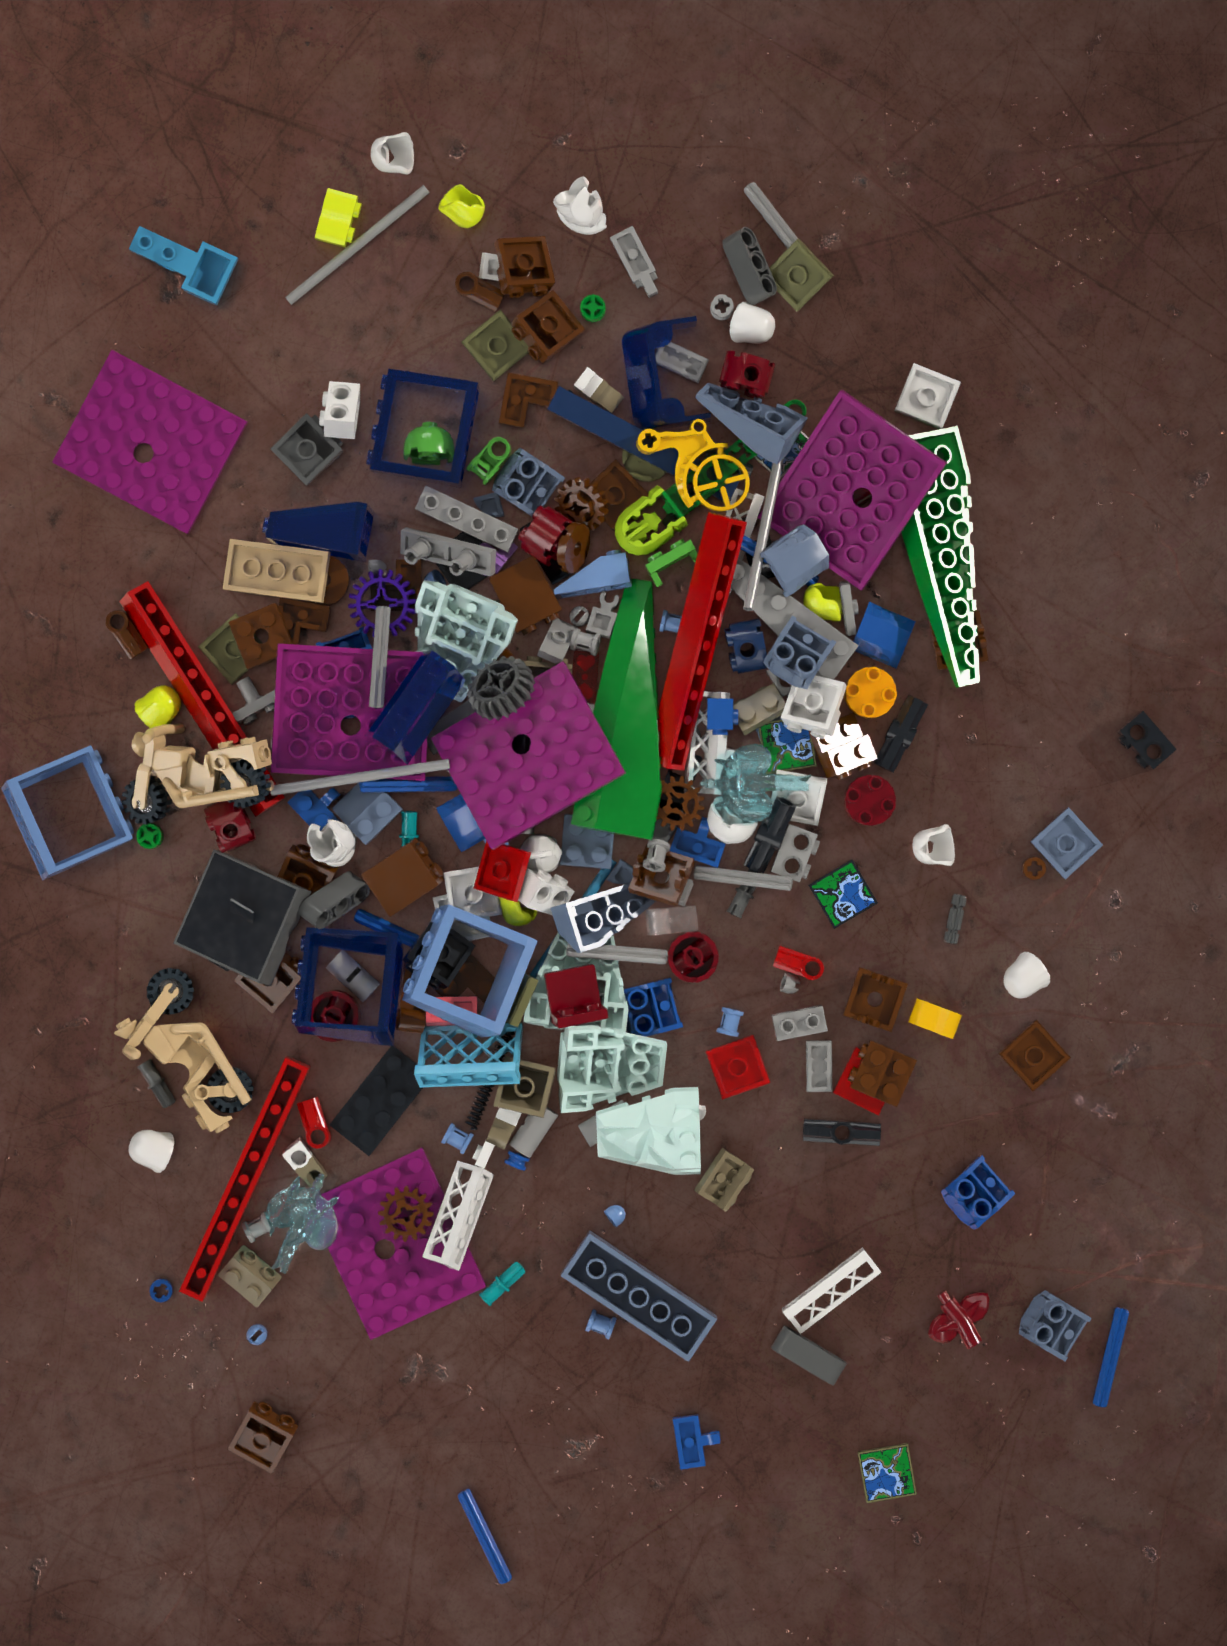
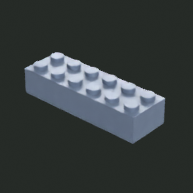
M590 1230L561 1272V1277L688 1362L717 1320V1315Z

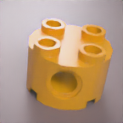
M865 667L853 673L846 682L847 687L844 693V700L848 708L856 716L866 719L877 718L887 713L894 705L897 697L896 685L892 677L882 669Z

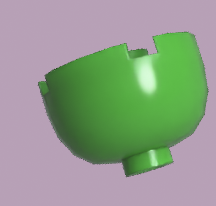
M423 422L422 426L416 427L408 433L404 443V460L407 461L408 457L412 458V463L419 465H440V460L447 459V464L454 461V443L450 433L441 427H437L435 422Z

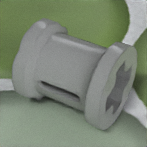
M725 294L715 296L710 306L712 316L720 321L728 319L732 315L734 308L732 299ZM718 302H723V305L729 306L726 308L725 313H721L720 309H715L718 307Z
M575 628L571 638L570 650L580 649L591 652V655L596 656L601 643V634L596 633L592 635Z
M660 839L649 840L647 843L649 848L647 859L643 861V867L652 872H662L666 868L664 861L666 853L670 850V844Z
M265 1211L261 1213L260 1217L250 1222L245 1221L242 1223V1228L251 1243L259 1236L268 1232H275L274 1226Z

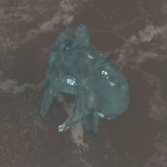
M750 744L738 748L726 760L715 759L714 761L717 764L723 766L720 778H711L700 782V785L702 787L705 786L706 789L707 787L710 789L718 788L723 801L715 804V807H727L734 815L747 822H760L769 817L772 811L771 797L765 793L766 791H809L810 784L806 782L811 777V774L806 776L766 774L772 762L771 753L762 745Z
M321 1173L319 1177H316L311 1188L300 1187L301 1178L298 1176L289 1188L275 1194L268 1203L266 1209L267 1220L272 1225L268 1236H272L276 1227H290L279 1249L278 1257L271 1267L272 1269L280 1268V1272L286 1274L300 1243L306 1241L315 1250H325L334 1243L338 1233V1222L333 1207L338 1201V1197L327 1201L320 1195L319 1191L323 1187V1182H325L323 1180L324 1174Z

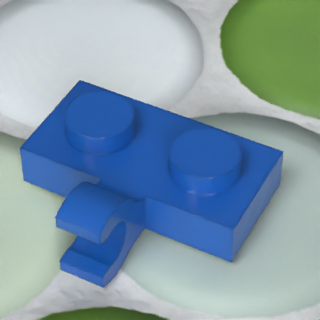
M334 787L321 799L312 790L298 792L287 802L309 826L311 824L319 825L320 831L330 819L342 822L328 808L341 795Z
M702 817L697 833L685 829L681 831L677 827L670 851L718 868L726 844L707 837L709 832L707 818Z
M698 1414L673 1417L680 1470L706 1466L703 1446L720 1444V1432L711 1431L701 1434Z

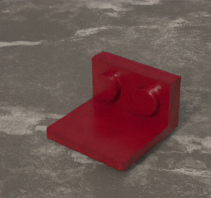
M593 964L544 974L551 1021L557 1028L560 1029L608 1019L607 1008L600 1002L596 971Z

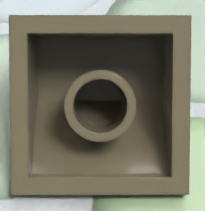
M505 1056L504 1062H513V1058ZM520 1060V1084L498 1085L493 1106L544 1118L555 1079L556 1068Z

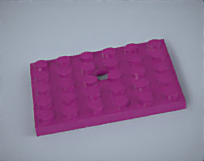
M111 350L52 463L189 534L248 422ZM146 443L152 447L154 454L149 462L140 463L135 459L134 450L139 444Z
M840 390L779 483L770 527L784 536L797 526L806 525L817 533L829 554V569L859 590H863L947 462L851 395ZM858 488H866L871 492L872 502L868 507L863 508L855 504L853 495ZM763 510L761 511V513H760L759 516L757 517V518L760 519V520H761V517H762V512H763Z
M277 644L272 764L270 772L337 776L426 762L432 653L388 650L383 708H372L369 706L373 649ZM347 715H354L360 721V730L355 735H346L341 730V721ZM426 773L387 779L425 781Z
M564 661L534 678L535 684L533 687L535 691L530 694L531 699L524 702L525 707L517 709V713H510L508 718L502 716L499 721L495 718L489 721L475 712L431 737L442 760L449 759L450 769L448 771L492 850L626 774ZM520 734L527 735L531 740L530 750L525 754H517L512 748L513 739Z
M423 1147L306 1201L370 1340L487 1286L469 1246L459 1271L422 1257L445 1196ZM405 1185H408L411 1192L418 1187V1195L427 1194L424 1201H432L433 1204L428 1208V1211H433L434 1216L427 1218L432 1224L431 1226L424 1225L426 1230L424 1235L417 1232V1240H414L409 1235L407 1241L404 1242L402 1235H399L395 1240L393 1239V1231L388 1234L385 1233L388 1226L387 1224L380 1225V1221L384 1219V1216L378 1215V1211L385 1209V1207L380 1205L381 1200L388 1202L387 1192L394 1195L395 1187L398 1186L400 1191H404ZM405 1196L408 1202L413 1204L419 1203L414 1198ZM396 1200L392 1202L389 1214L396 1211ZM402 1207L403 1210L397 1217L405 1216L407 1219H410L409 1216L414 1210H406L405 1207ZM423 1212L416 1215V1226L421 1223ZM451 1217L443 1223L444 1233L452 1229L453 1220ZM400 1223L394 1224L397 1228L406 1230L404 1225ZM386 1239L394 1244L395 1252L392 1257L382 1259L377 1256L375 1245L380 1240ZM442 1241L435 1245L432 1255L442 1256L445 1248Z

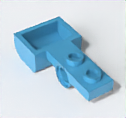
M139 226L129 247L130 251L170 271L186 276L181 288L185 292L214 305L218 304L238 262V257L206 242H202L198 252H195Z

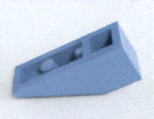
M621 550L606 552V556H600L556 587L554 595L557 599L632 587L626 552L621 553Z

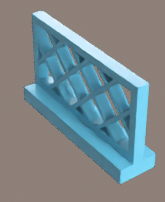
M505 1023L501 1035L491 1036L483 1044L476 1039L477 1035L456 1025L426 1026L421 1034L418 1065H415L414 1071L419 1087L520 1084L521 1074L519 1072L523 1033L522 1023L519 1024L518 1028ZM516 1031L515 1037L508 1043L501 1038L506 1032ZM456 1034L467 1036L458 1045L451 1040ZM428 1035H440L442 1037L433 1046L427 1042ZM495 1041H498L503 1047L493 1055L487 1048ZM470 1042H473L478 1048L468 1056L462 1049ZM445 1043H448L453 1049L443 1057L437 1050ZM507 1051L514 1055L513 1062H501L499 1058ZM482 1052L490 1057L484 1063H476L474 1061ZM457 1053L465 1058L459 1064H451L449 1062ZM432 1054L440 1059L434 1065H425V1060Z

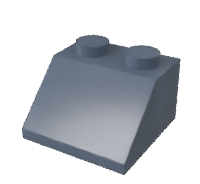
M359 783L332 808L365 845H368L404 810L387 792L363 793L360 791Z

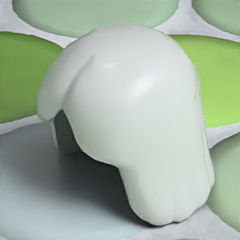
M402 132L396 135L377 138L371 146V160L374 166L382 172L410 174L414 166V149L410 135ZM389 150L392 152L394 156V159L390 163Z
M743 301L737 305L732 316L729 331L730 337L736 343L761 344L767 342L774 333L775 319L767 310Z
M948 824L919 831L914 836L912 847L918 861L924 864H942L951 866L954 863L955 848L951 828ZM928 841L933 842V851L929 853Z
M1023 952L1006 970L1003 978L1004 986L1013 997L1019 999L1027 998L1049 985L1050 974L1038 957L1032 953Z
M141 1130L130 1141L129 1155L138 1164L148 1167L156 1173H161L166 1169L173 1153L174 1137L170 1132Z

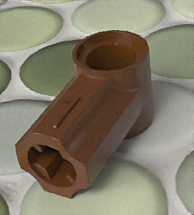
M471 272L460 273L455 281V288L459 295L467 297L494 312L497 311L505 295L501 294V289L483 281ZM464 278H469L474 283V287L469 291H464L459 286L460 281Z
M114 610L107 615V628L113 633L130 660L148 649L145 641L125 611ZM117 614L122 615L125 620V624L121 629L115 628L112 624V619Z

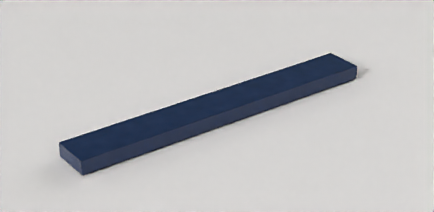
M558 386L547 410L675 476V466L678 459V451L675 448H668L649 455L641 453L636 446V441L639 434L643 431L642 429ZM645 436L642 444L651 448L655 440ZM696 458L692 463L698 466L703 461ZM714 467L708 468L706 472L707 477L712 481L718 480ZM740 481L724 486L729 501ZM719 489L712 496L723 502Z

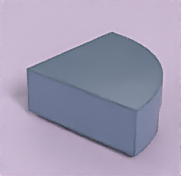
M493 492L473 498L475 504L482 512L492 517H505L500 497L497 493Z
M620 859L606 880L615 884L630 883L633 878V867Z

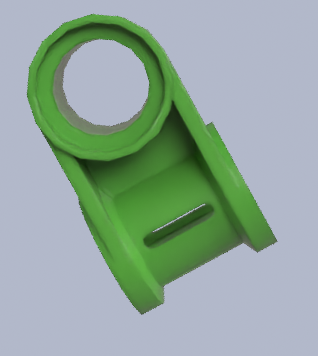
M502 437L493 438L474 457L466 470L475 473L483 480L482 484L486 486L511 455V445ZM502 442L506 445V452L502 456L493 454V446L496 443ZM479 465L487 470V473H485L481 468H479Z

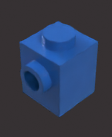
M707 698V730H712V735H728V730H733V725H738V709H733V699Z

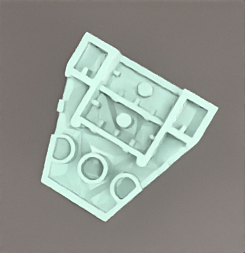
M424 580L415 604V613H418L417 627L415 628L417 651L415 652L432 653L430 690L458 702H463L467 697L466 693L469 691L467 685L472 683L471 677L478 674L477 670H482L485 667V663L489 665L494 658L497 659L510 644L518 619L512 613L505 611L502 604L456 584L446 586L439 582Z
M557 932L547 957L537 974L536 979L539 981L525 1010L523 1022L544 1026V1028L565 1031L567 1027L559 1029L552 1024L544 974L593 964L596 971L600 1002L607 1008L608 1019L574 1026L595 1025L626 1032L629 1009L623 989L624 984L620 974L619 961L568 957L566 953L568 942ZM611 936L603 945L616 946L614 936Z
M595 1025L567 1027L560 1035L557 1067L561 1113L588 1111L594 1109L592 1104L608 1100L610 1104L617 1101L616 1096L628 1092L631 1096L663 1086L667 1052L666 1041Z
M698 1087L670 1088L665 1090V1095L651 1099L650 1095L642 1097V1102L629 1105L625 1102L596 1111L598 1157L673 1175L701 1174Z

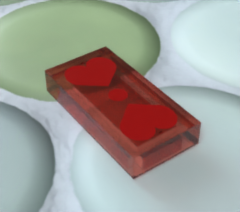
M574 651L572 676L587 703H595L599 652L596 656H593L588 651Z

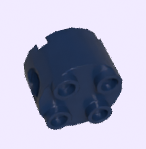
M760 619L729 624L728 628H724L728 647L732 646L733 652L728 653L733 672L737 671L740 674L768 668L763 663L767 653L763 631L760 630ZM744 643H752L749 650H740Z

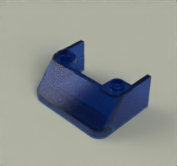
M696 316L658 321L629 330L624 334L622 350L633 423L636 427L642 430H661L688 426L696 419H701L705 423L711 422V413L685 416L684 406L678 399H662L654 350L665 347L671 342L673 337L672 330L696 327Z

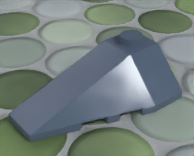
M707 383L695 397L752 451L775 464H778L789 453L807 421V417L780 404H777L776 408L762 404V399L754 397L753 400L740 397L737 391Z
M630 883L551 907L550 909L558 933L577 953H582L605 944L611 936L621 931L627 923L638 917L656 900L629 893L628 887Z

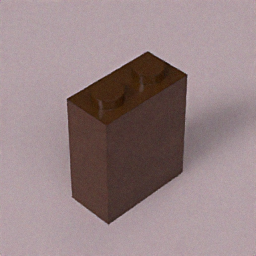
M533 556L488 578L505 611L512 613L518 619L515 627L517 634L522 632L523 636L537 629L536 624L542 621L548 624L560 618L558 613L562 609L536 558Z
M416 838L361 874L389 917L437 887L444 880L440 866L431 861L428 856L427 847L421 841L418 842Z

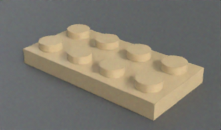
M230 539L223 590L324 603L331 552Z

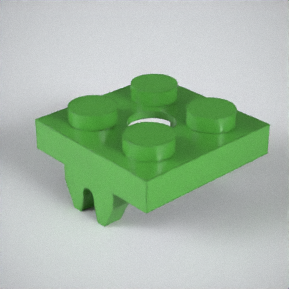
M681 539L670 546L671 551L663 555L660 551L648 558V564H646L645 569L656 587L663 585L657 573L689 555L693 562H696L698 553L691 539L687 542Z

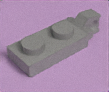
M631 226L611 236L610 240L637 289L643 286L649 298L658 294V290L653 280L658 278L656 270L634 227Z

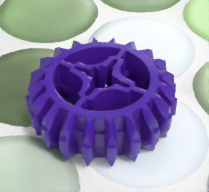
M379 569L377 578L370 571L368 572L369 581L363 576L359 578L364 584L362 587L356 584L353 585V588L359 591L358 594H349V598L356 599V603L348 604V608H356L357 612L350 614V617L352 619L360 617V620L355 625L360 627L365 623L366 626L363 629V633L367 634L372 628L374 629L372 633L374 637L375 624L367 619L363 609L376 610L377 606L370 604H376L377 600L380 601L379 598L382 597L383 593L386 601L396 602L395 604H389L390 609L403 606V611L399 618L389 625L392 635L397 636L396 627L399 626L402 631H405L406 627L402 622L404 620L410 624L413 622L407 615L408 613L416 614L415 609L410 608V604H416L417 599H409V596L414 595L416 592L414 589L406 591L405 588L410 585L408 580L402 585L399 583L403 577L401 574H398L394 580L392 579V570H389L387 577H384L383 570ZM385 583L396 586L400 590L403 599L390 598L387 595ZM378 584L376 597L373 600L362 601L366 591L371 586Z

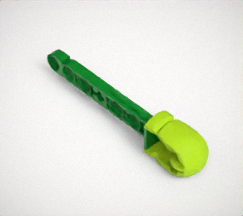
M791 400L783 405L786 407L798 405L802 410L801 415L806 416V406L800 400ZM739 439L724 450V454L729 455L728 453L730 452L737 454L741 450L738 445L742 443L744 450L750 454L749 457H746L744 453L738 459L745 465L758 454ZM718 459L722 478L712 481L706 474L708 468L713 467L712 461L705 464L699 472L697 483L701 486L717 482L718 486L701 491L700 495L704 500L708 499L722 486H725V479L732 477V474L740 468L733 462L730 464L728 460ZM693 470L687 474V485L693 482L695 473ZM676 483L666 491L656 485L648 492V497L642 496L619 515L615 524L616 539L620 546L628 553L638 556L647 555L673 538L674 531L680 532L686 528L688 524L684 516L701 503L696 501L688 509L678 493ZM659 497L665 502V505L662 506L668 515L673 513L678 519L667 524L666 529L660 534L655 532L658 531V524L662 520L655 512L642 514L644 519L639 523L633 521L631 524H627L631 519L638 520L640 512L647 506L651 507L654 505ZM650 530L655 531L651 534L650 541L643 544L642 542L647 539L646 533Z

